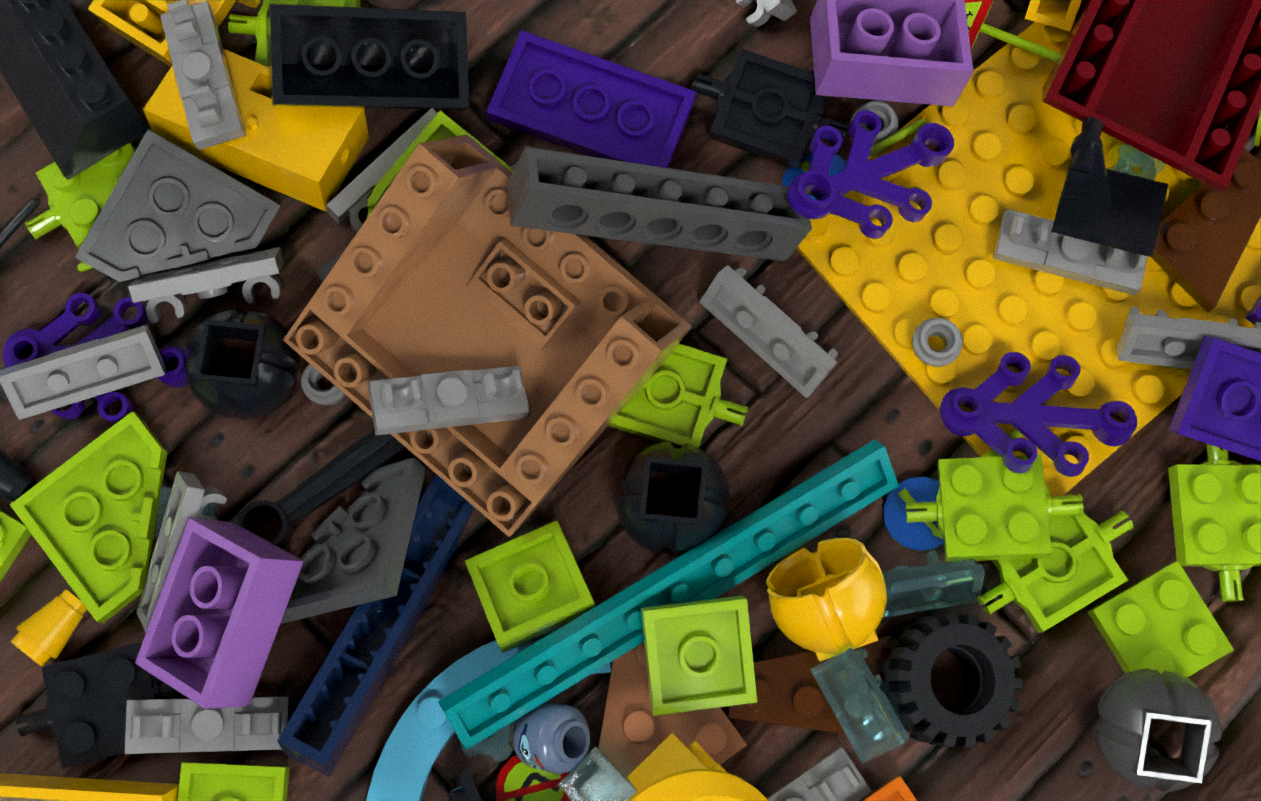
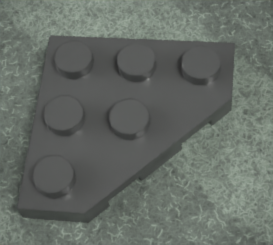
M148 129L74 258L119 282L167 269L182 267L209 260L210 258L256 248L281 205Z
M416 458L383 466L372 471L361 483L366 490L346 511L338 506L311 534L316 542L299 558L304 562L280 624L397 596L426 468Z

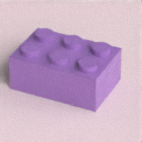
M817 0L811 14L810 25L816 95L953 107L974 72L964 0Z
M189 518L135 664L204 709L250 706L304 561L234 522Z

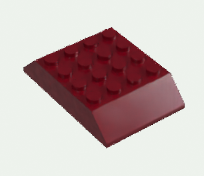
M1085 0L1042 89V102L1082 122L1090 117L1098 118L1104 124L1102 132L1223 192L1230 183L1261 109V0Z

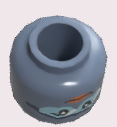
M546 701L518 718L513 730V747L517 757L526 766L555 774L567 773L575 769L587 754L590 746V729L585 716L577 708L565 704Z

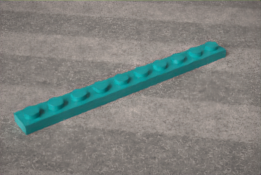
M872 440L439 700L440 707L465 750L478 744L643 643L641 608L715 599L897 488L899 484L885 446L876 440Z

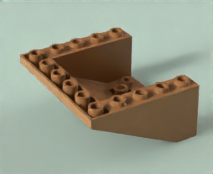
M466 134L418 144L283 341L372 418L368 392L369 381L521 365L530 410L526 419L391 434L508 537H511L653 375L692 326L586 235L511 226L507 183L512 172Z

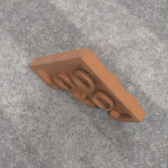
M644 642L613 660L591 796L595 801H627L638 790L627 777L671 733L686 747L695 740L719 765L747 746L720 707L653 715L650 705Z

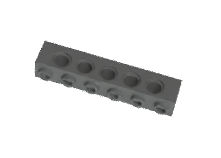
M525 147L507 183L511 226L779 261H786L812 229L810 219L799 215L789 204L787 197L789 186Z

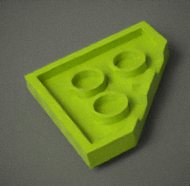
M134 411L130 412L10 504L96 622L105 623L142 594L148 574L167 459L166 449L142 418Z

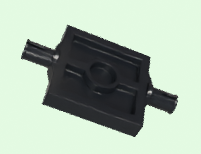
M741 49L734 69L725 78L724 82L697 72L691 90L717 100V114L710 130L709 139L796 169L799 168L806 146L810 143L819 127L827 125L836 128L841 133L843 141L849 127L848 123L822 116L825 96L816 95L814 73Z
M142 642L41 667L47 693L46 709L17 715L16 725L37 720L36 724L20 727L17 730L20 736L23 737L28 734L51 729L52 734L56 738L61 767L64 769L125 753L127 700L170 699L182 696L183 694L135 664Z

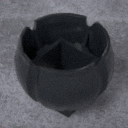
M242 308L220 311L204 319L188 340L187 350L191 353V357L184 360L187 385L194 397L209 411L223 418H235L238 414L242 420H251L268 416L278 410L289 400L296 388L297 378L292 374V371L299 369L300 365L299 354L283 341L289 332L287 328L275 317L264 311L251 310L246 314ZM222 338L257 341L251 379L216 376Z
M662 441L649 445L637 452L626 463L619 475L617 487L622 490V495L615 499L619 521L633 541L652 553L660 554L662 550L670 549L674 556H681L718 534L727 518L728 510L723 506V500L729 498L730 492L725 473L711 455L693 444L685 443L681 448L674 447L671 441ZM650 471L700 476L696 518L646 513Z

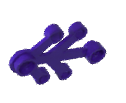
M863 110L856 114L849 126V133L853 139L844 172L830 177L828 174L831 160L840 149L843 138L836 128L827 125L821 126L816 130L810 141L813 157L809 171L797 175L789 185L787 191L789 204L795 212L805 218L821 219L831 213L859 223V228L865 236L872 239L881 238L892 225L893 217L891 212L882 205L876 204L868 207L842 195L850 191H856L897 206L900 215L907 221H921L932 207V200L928 193L918 188L907 189L882 180V178L916 164L924 167L942 164L953 150V136L946 127L937 123H928L919 129L912 139L911 145L868 161L872 143L882 128V122L874 112ZM860 123L867 125L871 131L864 130ZM820 139L828 140L832 146L824 145ZM806 194L813 195L816 200L811 199ZM909 201L916 202L921 210L913 208ZM869 217L878 219L882 226L873 224Z
M76 293L67 300L65 305L66 312L41 331L24 329L14 333L6 341L3 348L5 366L8 368L70 348V346H58L57 344L80 325H90L98 319L100 315L98 302L88 294ZM131 297L120 299L114 307V316L76 345L143 326L148 319L146 307L141 302L133 303ZM88 302L90 305L88 312L83 316H77L76 310L78 306ZM136 306L138 313L135 318L125 320V311L130 307ZM28 345H32L33 352L31 356L21 360L20 355L23 349ZM167 346L161 349L159 352L164 364L171 357H178L179 364L175 370L166 372L165 375L157 378L172 388L186 386L184 360L190 358L191 354L179 346ZM116 390L95 396L98 401L99 414L113 424H116L133 411L132 402ZM84 400L73 403L69 410L63 412L60 408L51 411L62 419L72 420L81 415L85 403ZM116 400H121V411L117 415L110 416V404Z
M1018 352L1005 354L999 363L997 371L977 388L960 387L952 389L945 394L940 404L941 419L950 432L959 436H969L975 433L1003 458L1004 465L1015 473H1025L1031 469L1038 454L1036 447L1054 461L1056 470L1062 475L1074 477L1082 473L1089 461L1087 449L1078 442L1069 441L1064 443L1047 427L1092 430L1094 436L1101 443L1108 446H1121L1125 444L1137 427V417L1133 408L1122 401L1105 403L1100 409L1043 405L1061 389L1071 388L1080 374L1078 362L1066 355L1055 357L1051 361L1046 375L1013 403L992 401L1009 386H1018L1025 381L1031 365L1028 358ZM1009 365L1015 366V367H1017L1021 372H1020V373L1011 372L1006 366H1009ZM1056 369H1064L1070 376H1063ZM959 406L967 407L973 412H965ZM1112 417L1118 418V419L1121 420L1123 423H1119V422L1113 420ZM995 423L1011 424L1027 439L1015 438L1012 440ZM1012 452H1022L1028 460H1019ZM1064 455L1074 456L1078 460V464L1068 462Z

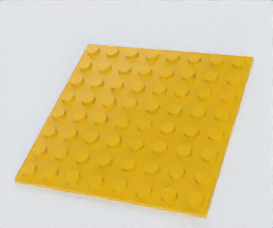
M1034 22L1021 32L1018 37L1060 53L1070 32ZM1008 43L974 70L953 107L929 105L898 130L900 131L923 118L927 124L937 123L946 127L954 139L953 150L942 164L932 167L916 164L882 178V180L907 189L918 188L928 193L932 200V207L921 221H907L900 215L897 206L856 191H850L846 198L868 207L876 204L882 205L891 212L893 222L885 235L878 239L869 238L861 232L859 223L829 213L821 219H810L812 229L796 249L939 411L940 404L946 393L960 387L977 388L997 371L1002 357L1009 352H1018L1026 356L1031 365L1030 371L1021 385L1009 386L992 402L1013 403L1046 375L1050 363L1055 357L1066 355L1078 362L1080 374L1071 388L1061 389L1043 405L1100 409L1103 404L1108 402H1125L1133 408L1137 417V427L1132 434L1133 436L1183 394L1191 369L1118 361L1116 347L1124 331V324L1131 307H1138L1139 314L1155 316L1157 310H1164L1168 318L1176 319L1189 318L1229 323L1230 319H1237L1238 326L1253 328L1254 324L1245 317L1261 295V217L1216 307L1209 313L1151 257H1147L1141 290L1136 295L993 259L1002 217L1007 209L1054 221L1070 161L1073 159L1070 153L1072 141L1081 133V126L1083 125L1082 121L1042 102V89L1055 61ZM917 132L868 159V161L911 145V141ZM1104 132L1101 133L1100 139L1103 143L1106 169L1168 184L1160 223L1203 184V182ZM909 201L913 208L921 210L916 202ZM869 217L873 224L882 226L878 219ZM930 318H944L951 321L962 335L963 344L960 354L952 363L943 367L926 365L917 358L913 351L912 337L915 330L923 321ZM936 336L928 338V344L933 350L941 351L944 349V342L941 338ZM1012 365L1006 366L1011 372H1014V373H1020V372H1021V371H1020L1017 367H1015V366H1012ZM1056 369L1059 374L1070 376L1066 370ZM959 406L965 412H973L967 407ZM1112 417L1113 420H1115V421H1117V422H1119V423H1123V422H1122L1121 420H1119L1118 418ZM995 423L1007 435L1016 429L1011 424ZM1047 427L1064 443L1069 441L1078 442L1089 453V461L1082 473L1078 476L1068 477L1059 473L1054 466V461L1036 447L1038 454H1041L1044 482L1050 491V496H1063L1121 446H1108L1101 443L1094 436L1092 430ZM975 433L969 436H962L980 457L992 449ZM1019 451L1012 452L1014 456L1025 455ZM1064 455L1068 462L1078 464V460L1074 456Z

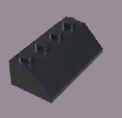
M0 0V71L67 180L145 134L148 129L151 130L68 0Z
M285 4L269 5L266 14V40L272 106L469 109L466 12Z

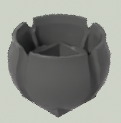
M1149 668L1128 672L1117 678L1106 688L1098 702V713L1103 718L1095 721V735L1099 750L1108 765L1123 780L1136 787L1149 790L1156 786L1160 791L1173 792L1185 789L1194 783H1202L1203 777L1211 770L1218 758L1219 749L1214 744V742L1222 738V727L1218 711L1211 698L1194 681L1179 673L1164 670L1163 674H1161L1157 670H1150ZM1151 718L1186 723L1181 754L1177 758L1146 754Z

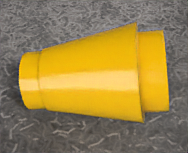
M65 589L59 596H56L18 625L16 629L19 632L10 642L43 667L51 657L55 660L58 658L83 618L87 608L81 600Z

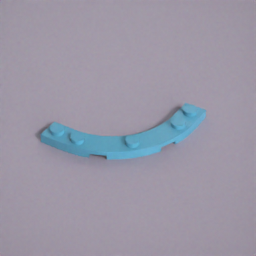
M556 630L504 653L500 650L497 641L494 640L460 658L435 677L407 708L385 743L374 769L366 801H422L431 769L440 752L455 734L438 701ZM611 662L592 674L611 673Z

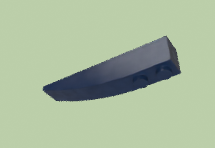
M435 474L417 506L397 596L361 604L356 607L277 740L284 754L328 777L333 773L400 655L475 510L472 504L437 474Z

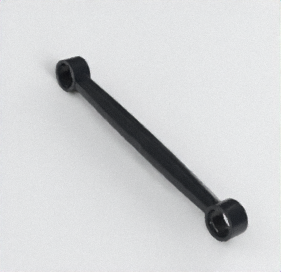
M373 429L277 503L260 500L249 504L241 512L237 525L250 531L251 523L259 513L264 511L279 513L282 529L279 536L271 543L284 549L292 540L295 523L360 482L372 471L380 468L407 448L391 434L375 435V429Z

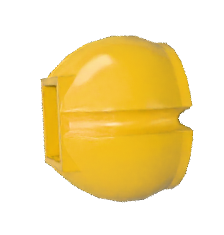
M833 538L819 541L815 553H811L803 547L778 563L766 580L770 611L777 627L795 644L815 652L819 662L878 641L876 629L883 618L887 603L886 583L876 559L866 550L864 544L856 539Z

